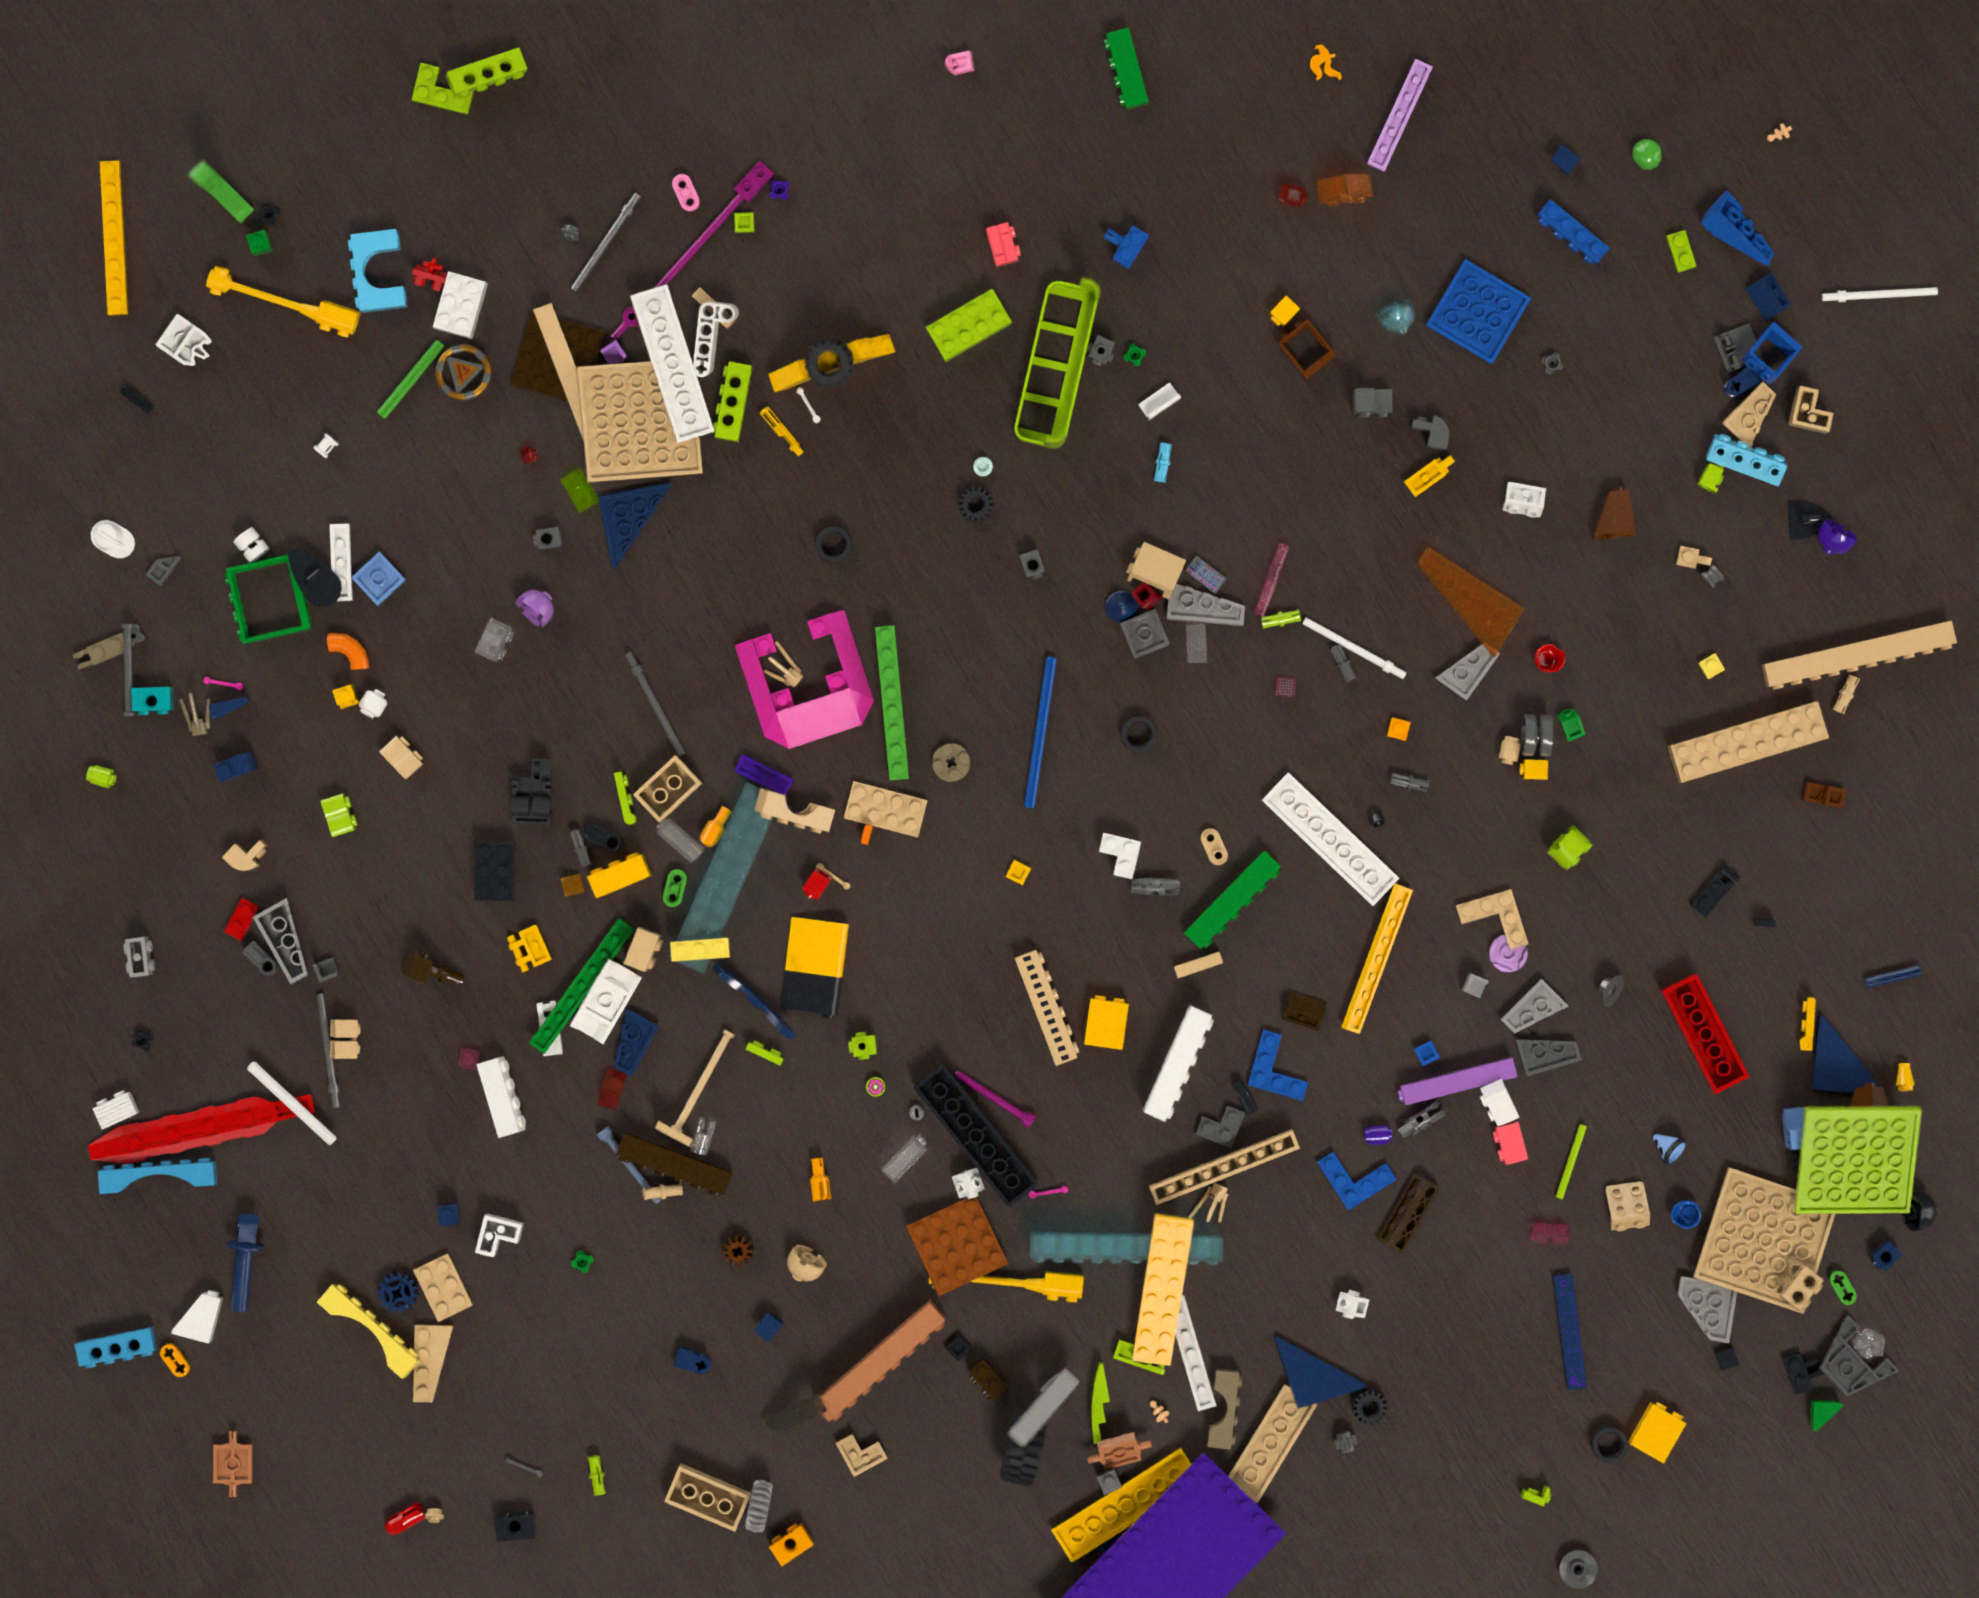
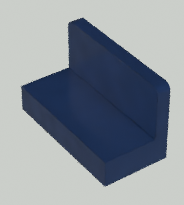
M1772 273L1746 288L1765 320L1772 318L1791 306Z

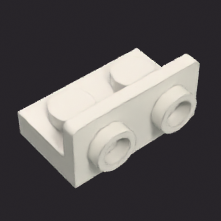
M1508 482L1503 511L1511 514H1523L1529 517H1541L1546 488Z

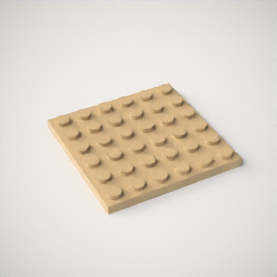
M651 362L577 367L587 483L703 473L700 438L696 437L677 443Z
M1728 1168L1693 1277L1804 1314V1309H1801V1311L1796 1310L1779 1297V1294L1802 1265L1807 1266L1817 1274L1835 1214H1796L1794 1211L1795 1189ZM1807 1276L1804 1283L1807 1287H1810L1813 1280L1810 1276ZM1796 1291L1793 1294V1300L1798 1302L1801 1299V1294Z

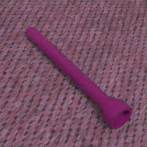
M956 1071L954 1073L957 1079L1021 1119L1020 1122L1023 1123L1024 1127L1029 1128L1034 1121L1036 1115L1033 1113L1022 1112L962 1072Z

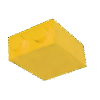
M1095 995V998H1090L1084 1045L1123 1049L1129 1006L1128 1003H1125V999L1114 998V1001H1108L1105 996Z
M1650 1402L1628 1443L1664 1463L1687 1423L1682 1420L1684 1417L1675 1411L1672 1414L1667 1412V1407L1661 1403L1653 1404Z

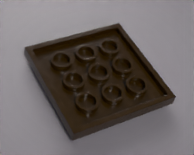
M531 311L510 385L568 402L535 314ZM558 319L576 368L596 366L605 332Z

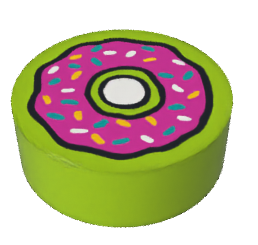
M873 1077L868 1080L866 1090L871 1096H880L885 1090V1083L881 1078Z

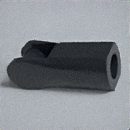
M1241 1081L1235 1082L1233 1090L1247 1116L1258 1111L1244 1083Z

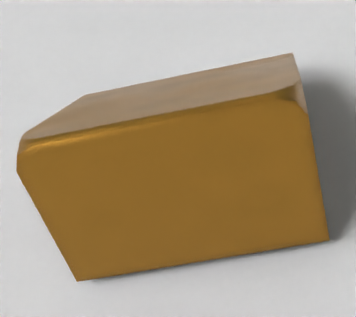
M581 874L561 878L565 897L585 892Z

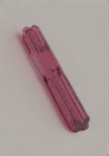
M1280 543L1278 545L1254 611L1258 616H1265L1289 550V546Z

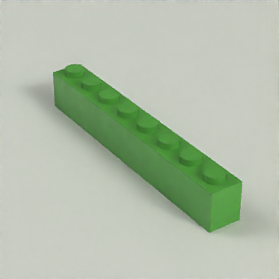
M895 626L875 627L890 781L909 779Z

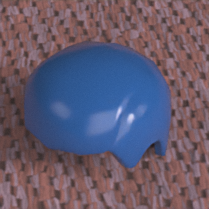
M1691 1200L1678 1202L1674 1205L1671 1212L1672 1222L1682 1229L1694 1228L1700 1223L1702 1217L1700 1207Z

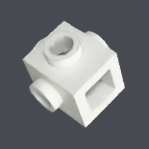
M977 1168L952 1176L959 1198L967 1196L968 1199L979 1196L978 1192L985 1189Z
M1349 1290L1348 1293L1340 1292L1336 1311L1342 1312L1343 1317L1353 1319L1354 1316L1365 1318L1369 1299L1359 1296L1360 1293Z

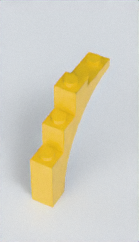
M889 334L855 340L846 344L852 352L853 365L895 352ZM824 352L818 358V367L826 374L839 370L841 366L840 358L834 352ZM805 359L796 361L768 374L774 392L787 390L811 380L805 370Z

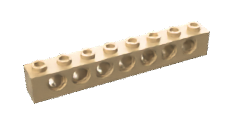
M1290 1129L1153 1183L1149 1187L1156 1205L1300 1149L1293 1130Z

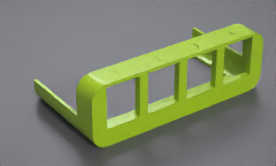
M1082 279L1081 286L1055 281L1047 287L1015 423L1016 437L1023 442L1055 449L1065 443L1099 298V288L1090 280ZM1048 294L1082 301L1076 329L1042 321ZM1040 329L1074 337L1068 364L1034 357ZM1032 364L1066 372L1060 399L1026 392ZM1024 400L1057 407L1051 435L1018 428Z

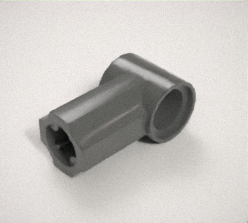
M256 941L251 942L242 952L259 968L263 975H274L278 972L280 967L278 961L272 958ZM268 961L273 964V969L270 972L265 969V964Z

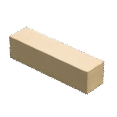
M700 287L692 295L700 305L714 301ZM708 305L706 310L713 315L714 310ZM726 311L724 312L727 318L732 317ZM735 320L720 323L728 330Z
M1218 951L1174 966L1177 978L1222 964L1223 960Z

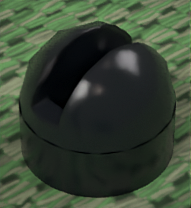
M1374 812L1375 815L1372 816L1370 814L1369 823L1372 828H1379L1385 824L1386 820L1380 812Z

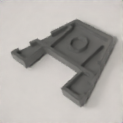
M1849 1315L1844 1317L1819 1367L1845 1397L1899 1371L1888 1358H1884L1872 1370L1853 1350L1847 1341L1860 1327Z

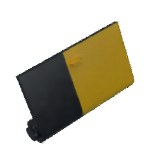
M791 917L780 1008L822 1014V1018L833 1019L834 1015L838 1016L849 924Z

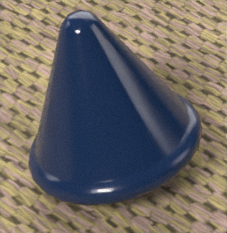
M1127 591L1112 593L1105 603L1108 617L1119 623L1132 619L1138 609L1136 599Z

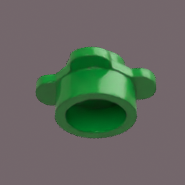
M1130 344L1128 352L1124 354V360L1132 362L1134 366H1139L1142 357L1146 355V351L1136 347L1135 344Z
M579 1250L571 1265L573 1268L586 1273L589 1271L588 1267L594 1261V1258Z

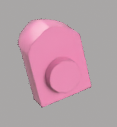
M965 51L948 55L945 59V67L954 75L974 71L972 52Z

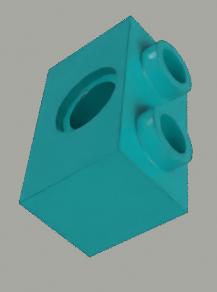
M173 687L131 688L132 711L138 712V715H149V711H157V714H169L168 710H174ZM151 696H155L157 699V703L153 707L148 703Z

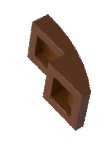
M1805 782L1802 801L1843 809L1846 790Z

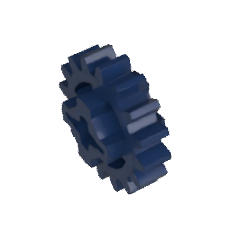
M393 1272L390 1275L391 1278L384 1277L385 1283H379L382 1289L377 1290V1293L381 1294L377 1300H383L381 1307L386 1305L388 1307L387 1312L394 1309V1314H397L398 1310L403 1314L405 1313V1308L408 1310L412 1309L411 1303H417L414 1297L419 1296V1293L415 1292L419 1287L413 1286L415 1279L408 1280L409 1274L402 1277V1272H399L397 1276ZM392 1281H400L398 1285L389 1284ZM406 1285H408L410 1289V1294L407 1293ZM401 1287L400 1294H402V1296L400 1295L394 1300V1298L396 1297V1293L394 1291ZM385 1291L389 1293V1301L386 1298ZM398 1301L407 1302L404 1305H396Z

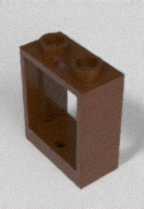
M1308 319L1305 322L1300 320L1293 326L1295 330L1290 334L1286 331L1278 338L1280 342L1277 344L1305 381L1336 357V353ZM1305 328H1307L1326 352L1323 357L1306 370L1303 369L1285 346L1287 342Z

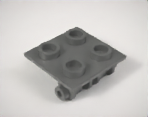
M1750 323L1714 337L1727 373L1746 366L1741 359L1756 342ZM1758 347L1754 354L1762 360L1763 356Z

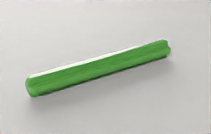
M436 340L380 407L377 413L381 417L386 418L442 351L444 345L440 341Z

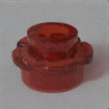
M525 446L521 450L519 457L524 461V464L533 463L537 458V450L534 447Z

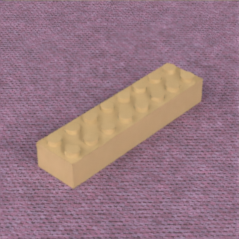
M1816 701L1667 747L1678 783H1683L1828 739L1829 736L1819 703Z

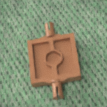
M229 1431L228 1443L213 1445V1483L229 1485V1497H237V1485L253 1483V1444L238 1443L237 1431Z
M1134 1432L1097 1442L1098 1454L1087 1456L1089 1464L1100 1461L1103 1464L1104 1470L1141 1461V1450L1152 1448L1150 1440L1139 1443L1135 1438Z

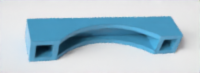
M201 1158L199 1162L191 1163V1159L179 1160L180 1164H172V1161L160 1162L161 1165L153 1166V1162L141 1163V1167H134V1164H123L122 1168L116 1169L115 1165L103 1166V1170L98 1171L99 1194L119 1193L135 1180L155 1174L179 1177L195 1187L218 1184L216 1161H210V1158Z

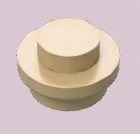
M433 1508L427 1509L425 1518L430 1523H439L440 1520L444 1519V1515L441 1509Z

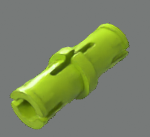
M1299 609L1285 613L1281 611L1275 615L1261 617L1263 629L1278 625L1283 627L1284 624L1301 622Z
M600 1455L589 1456L591 1473L589 1478L592 1479L593 1495H603L606 1493L603 1481L605 1475L602 1472Z

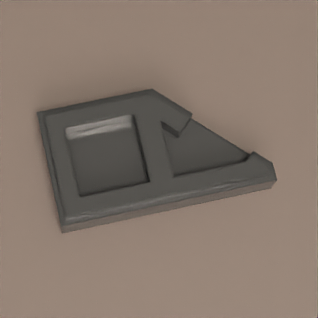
M175 556L156 559L145 575L162 586L182 557Z

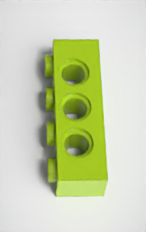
M518 47L448 71L446 79L453 97L459 96V98L469 96L472 91L477 90V92L488 89L489 85L495 84V86L506 83L507 79L513 78V80L522 78L527 71V67ZM506 64L510 67V71L503 72L500 66ZM488 70L492 73V77L485 78L482 72ZM467 76L472 77L474 83L467 84L464 78Z
M729 361L728 366L725 365L723 377H726L725 385L721 384L719 395L722 396V401L717 404L716 414L719 417L718 422H714V432H712L717 439L739 443L753 368L751 365ZM733 378H739L741 384L739 387L733 388L730 386V381ZM729 397L737 398L735 406L730 407L727 405ZM730 415L734 421L731 425L726 426L723 423V419L725 416Z

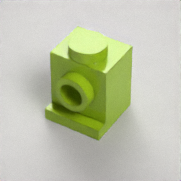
M1716 463L1707 464L1697 485L1712 493H1716L1718 488L1715 486H1719L1724 478L1722 475L1724 466Z

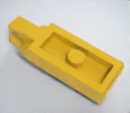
M1451 455L1443 461L1439 457L1408 478L1404 483L1413 496L1416 497L1443 478L1449 472L1447 467L1455 461Z
M1807 997V1000L1803 1001L1802 1012L1806 1013V1018L1802 1020L1801 1031L1805 1032V1035L1799 1040L1800 1050L1812 1051L1816 1000L1814 997Z

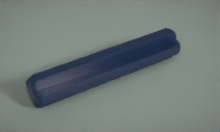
M1920 966L1896 970L1865 978V985L1867 988L1897 982L1921 976L1922 971Z

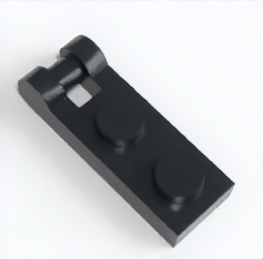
M1726 864L1690 905L1705 918L1740 878L1738 874H1733ZM1723 876L1729 879L1726 884L1720 880Z

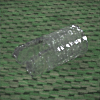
M700 1117L690 1151L707 1155L716 1122H710L707 1134H703L705 1119Z

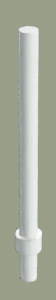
M1933 287L1846 292L1844 290L1837 291V293L1822 294V301L1846 302V300L1928 296L1937 295L1938 289Z
M1307 617L1303 621V625L1380 666L1388 674L1391 672L1404 679L1406 672L1394 666V663L1389 660L1385 661Z

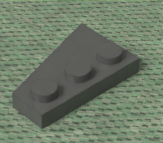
M1515 1039L1526 1076L1582 1060L1576 1041Z

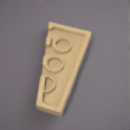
M415 1325L414 1350L418 1353V1358L421 1361L414 1368L413 1402H433L454 1325Z

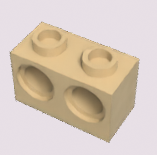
M1802 1265L1779 1294V1297L1796 1310H1805L1811 1303V1296L1817 1294L1823 1287L1821 1283L1824 1280L1807 1266ZM1807 1276H1810L1813 1280L1810 1287H1807L1804 1283ZM1796 1291L1801 1294V1299L1798 1302L1793 1300V1294Z

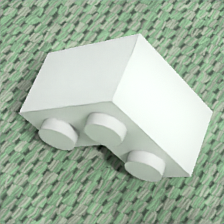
M1103 833L1099 852L1117 856L1113 875L1129 879L1133 878L1141 842Z
M487 1213L484 1216L475 1253L495 1257L500 1239L518 1243L524 1223Z

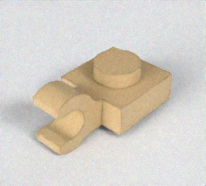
M1680 546L1676 565L1696 569V564L1710 566L1712 558L1699 556L1700 550Z

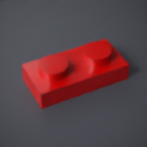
M242 898L224 932L242 941L253 921V917L257 914L260 907Z

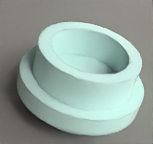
M980 457L974 462L973 467L977 475L987 476L991 473L993 465L990 459Z

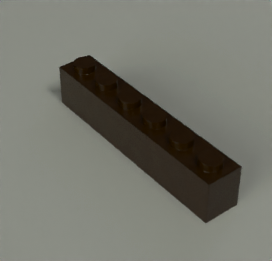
M626 1132L623 1133L616 1152V1156H619L618 1160L625 1163L633 1161L637 1163L636 1166L645 1170L648 1167L655 1170L654 1173L665 1177L668 1174L673 1176L672 1180L679 1183L687 1181L691 1183V1187L701 1190L702 1187L709 1190L708 1193L718 1197L720 1194L725 1195L732 1176L731 1171Z

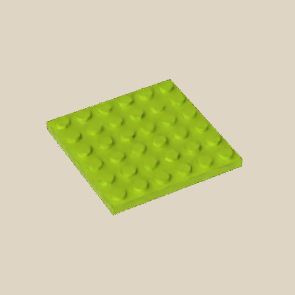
M1805 1107L1794 1207L1795 1213H1910L1921 1108Z

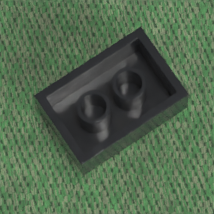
M476 842L474 900L515 901L516 843Z

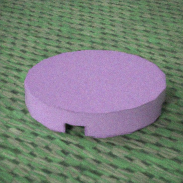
M1500 935L1490 945V961L1500 971L1508 973L1516 971L1527 960L1528 952L1526 946L1509 950L1505 935Z

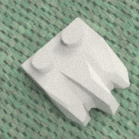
M176 314L155 345L183 365H195V355L202 359L209 357L202 345L210 344L212 341L205 332L179 314Z

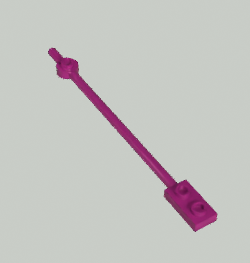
M759 161L735 187L734 190L738 193L737 196L654 288L667 285L742 200L745 199L749 203L771 179L774 173ZM633 307L627 308L624 311L622 324L611 335L614 340L617 341L628 327L639 325L637 317L634 320L629 319L631 313L635 314Z

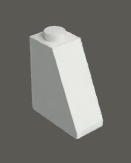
M212 1290L201 1294L174 1327L171 1334L209 1344L214 1335L223 1297L219 1296L218 1292Z

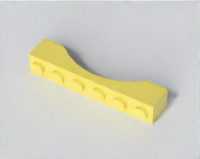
M341 1284L331 1285L317 1303L331 1315L350 1317L368 1327L380 1341L386 1355L388 1367L400 1378H406L421 1361L418 1358V1353L412 1348L408 1349L403 1345L405 1342L399 1336H393L386 1324L383 1322L380 1324L375 1320L376 1316L368 1309L365 1311L361 1307L362 1303L357 1298H351L347 1294L348 1290Z

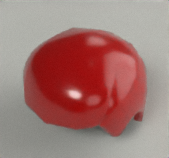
M1553 644L1540 646L1534 656L1536 667L1544 673L1559 671L1564 667L1566 661L1564 651L1558 649Z

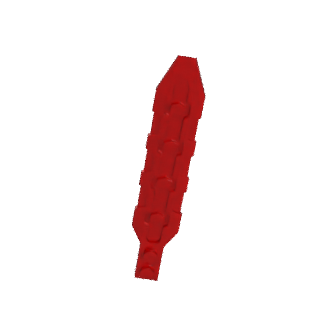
M312 1094L295 1097L311 1114L316 1113ZM255 1096L222 1106H210L200 1108L199 1111L181 1115L173 1114L158 1120L119 1126L88 1145L91 1160L129 1164L167 1153L184 1152L185 1149L204 1145L211 1146L226 1140L265 1134L278 1121L298 1116L282 1101L273 1102Z

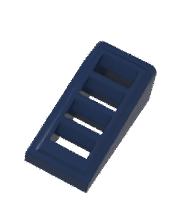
M243 697L210 704L211 719H218L248 704L250 699Z

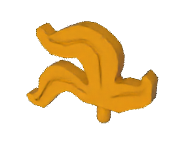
M1322 44L1317 45L1315 49H1319L1321 55L1313 56L1310 61V69L1317 76L1316 80H1319L1322 76L1320 65L1326 62L1324 73L1327 76L1337 77L1338 80H1341V73L1330 66L1331 58H1334L1335 54H1329V51Z

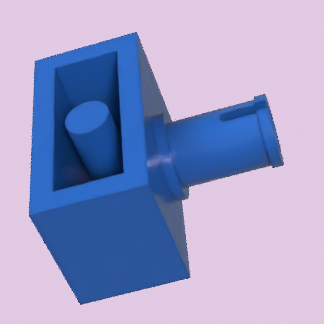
M1132 226L1124 237L1108 228L1103 238L1117 246L1118 250L1112 261L1129 271L1148 240L1149 235Z

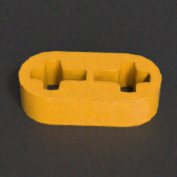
M171 1343L161 1348L160 1356L172 1373L177 1377L187 1375L190 1371V1364L178 1347ZM166 1348H168L169 1350H174L172 1355L174 1356L175 1360L170 1355H165V1353L167 1352ZM175 1361H177L180 1365H185L184 1373L182 1371L178 1372L176 1370L178 1368V1365Z

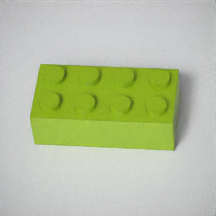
M991 289L926 327V330L946 363L1012 324V321L994 290Z

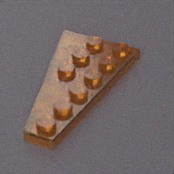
M1427 547L1417 565L1494 658L1525 609Z

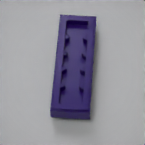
M743 754L734 772L785 797L794 779Z

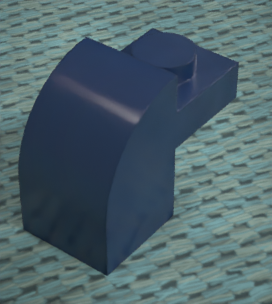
M252 751L213 765L220 783L259 770Z

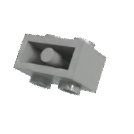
M148 936L125 939L124 953L127 955L128 960L126 962V971L130 977L152 975L155 970L154 959H151L150 952L153 951V945Z

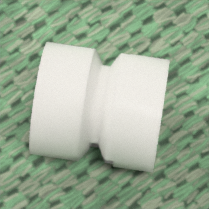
M253 527L244 531L233 542L240 551H244L243 555L249 563L258 560L270 549L264 540H259L260 535ZM253 544L256 545V546H255L254 548H252V549L249 548V547L252 546Z

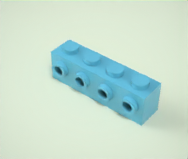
M1720 434V436L1714 435L1706 454L1708 461L1778 487L1787 468V460L1783 456L1778 454L1770 455L1766 450L1759 447L1754 449L1743 441L1735 442L1724 434Z

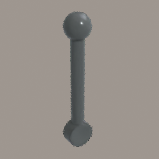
M510 1458L505 1460L509 1464L535 1473L537 1477L543 1475L542 1470L532 1469Z

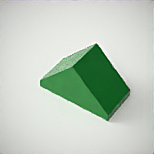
M1811 1400L1810 1427L1812 1430L1817 1432L1844 1405L1838 1400Z

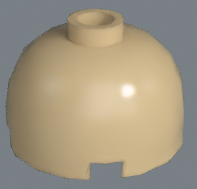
M796 1245L789 1254L787 1266L795 1280L813 1281L819 1278L827 1266L824 1258L820 1254L817 1257L811 1254L813 1249Z

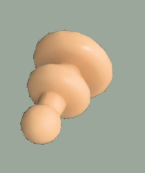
M1783 123L1780 124L1781 130L1775 129V133L1768 135L1767 140L1770 142L1775 138L1781 140L1782 135L1785 138H1789L1788 131L1792 130L1791 126L1786 128Z
M1151 1401L1150 1407L1154 1408L1153 1415H1158L1156 1422L1163 1420L1167 1423L1166 1417L1170 1412L1167 1410L1162 1412L1163 1406L1158 1407L1155 1401Z

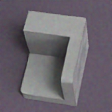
M1469 973L1462 991L1480 998L1485 985L1489 981Z

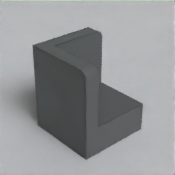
M334 957L313 965L319 983L340 975Z

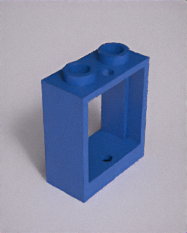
M1773 322L1741 360L1748 368L1754 370L1763 381L1771 384L1798 354L1802 346ZM1766 338L1787 355L1775 372L1754 354Z

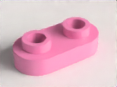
M685 174L675 176L672 186L682 208L688 212L695 211L699 207L700 200L691 179ZM681 181L686 183L684 188L679 187ZM693 199L694 203L687 205V200Z

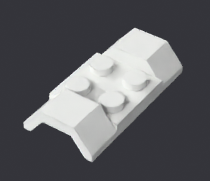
M608 959L580 1005L570 1026L604 1044L642 977L617 962Z

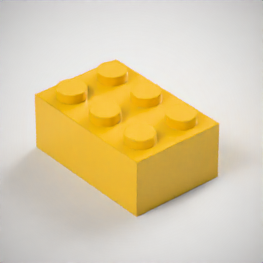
M637 852L626 856L627 861L622 863L620 860L609 863V868L603 870V867L590 871L591 875L587 878L595 897H602L652 876L644 854L639 855Z

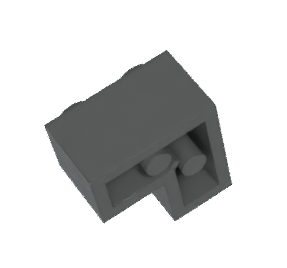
M1355 388L1352 391L1353 415H1357V418H1369L1370 414H1377L1378 418L1388 417V414L1393 412L1392 389Z

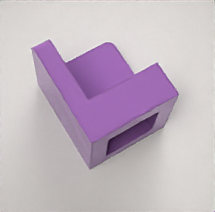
M616 340L600 350L609 365L620 364L628 359Z

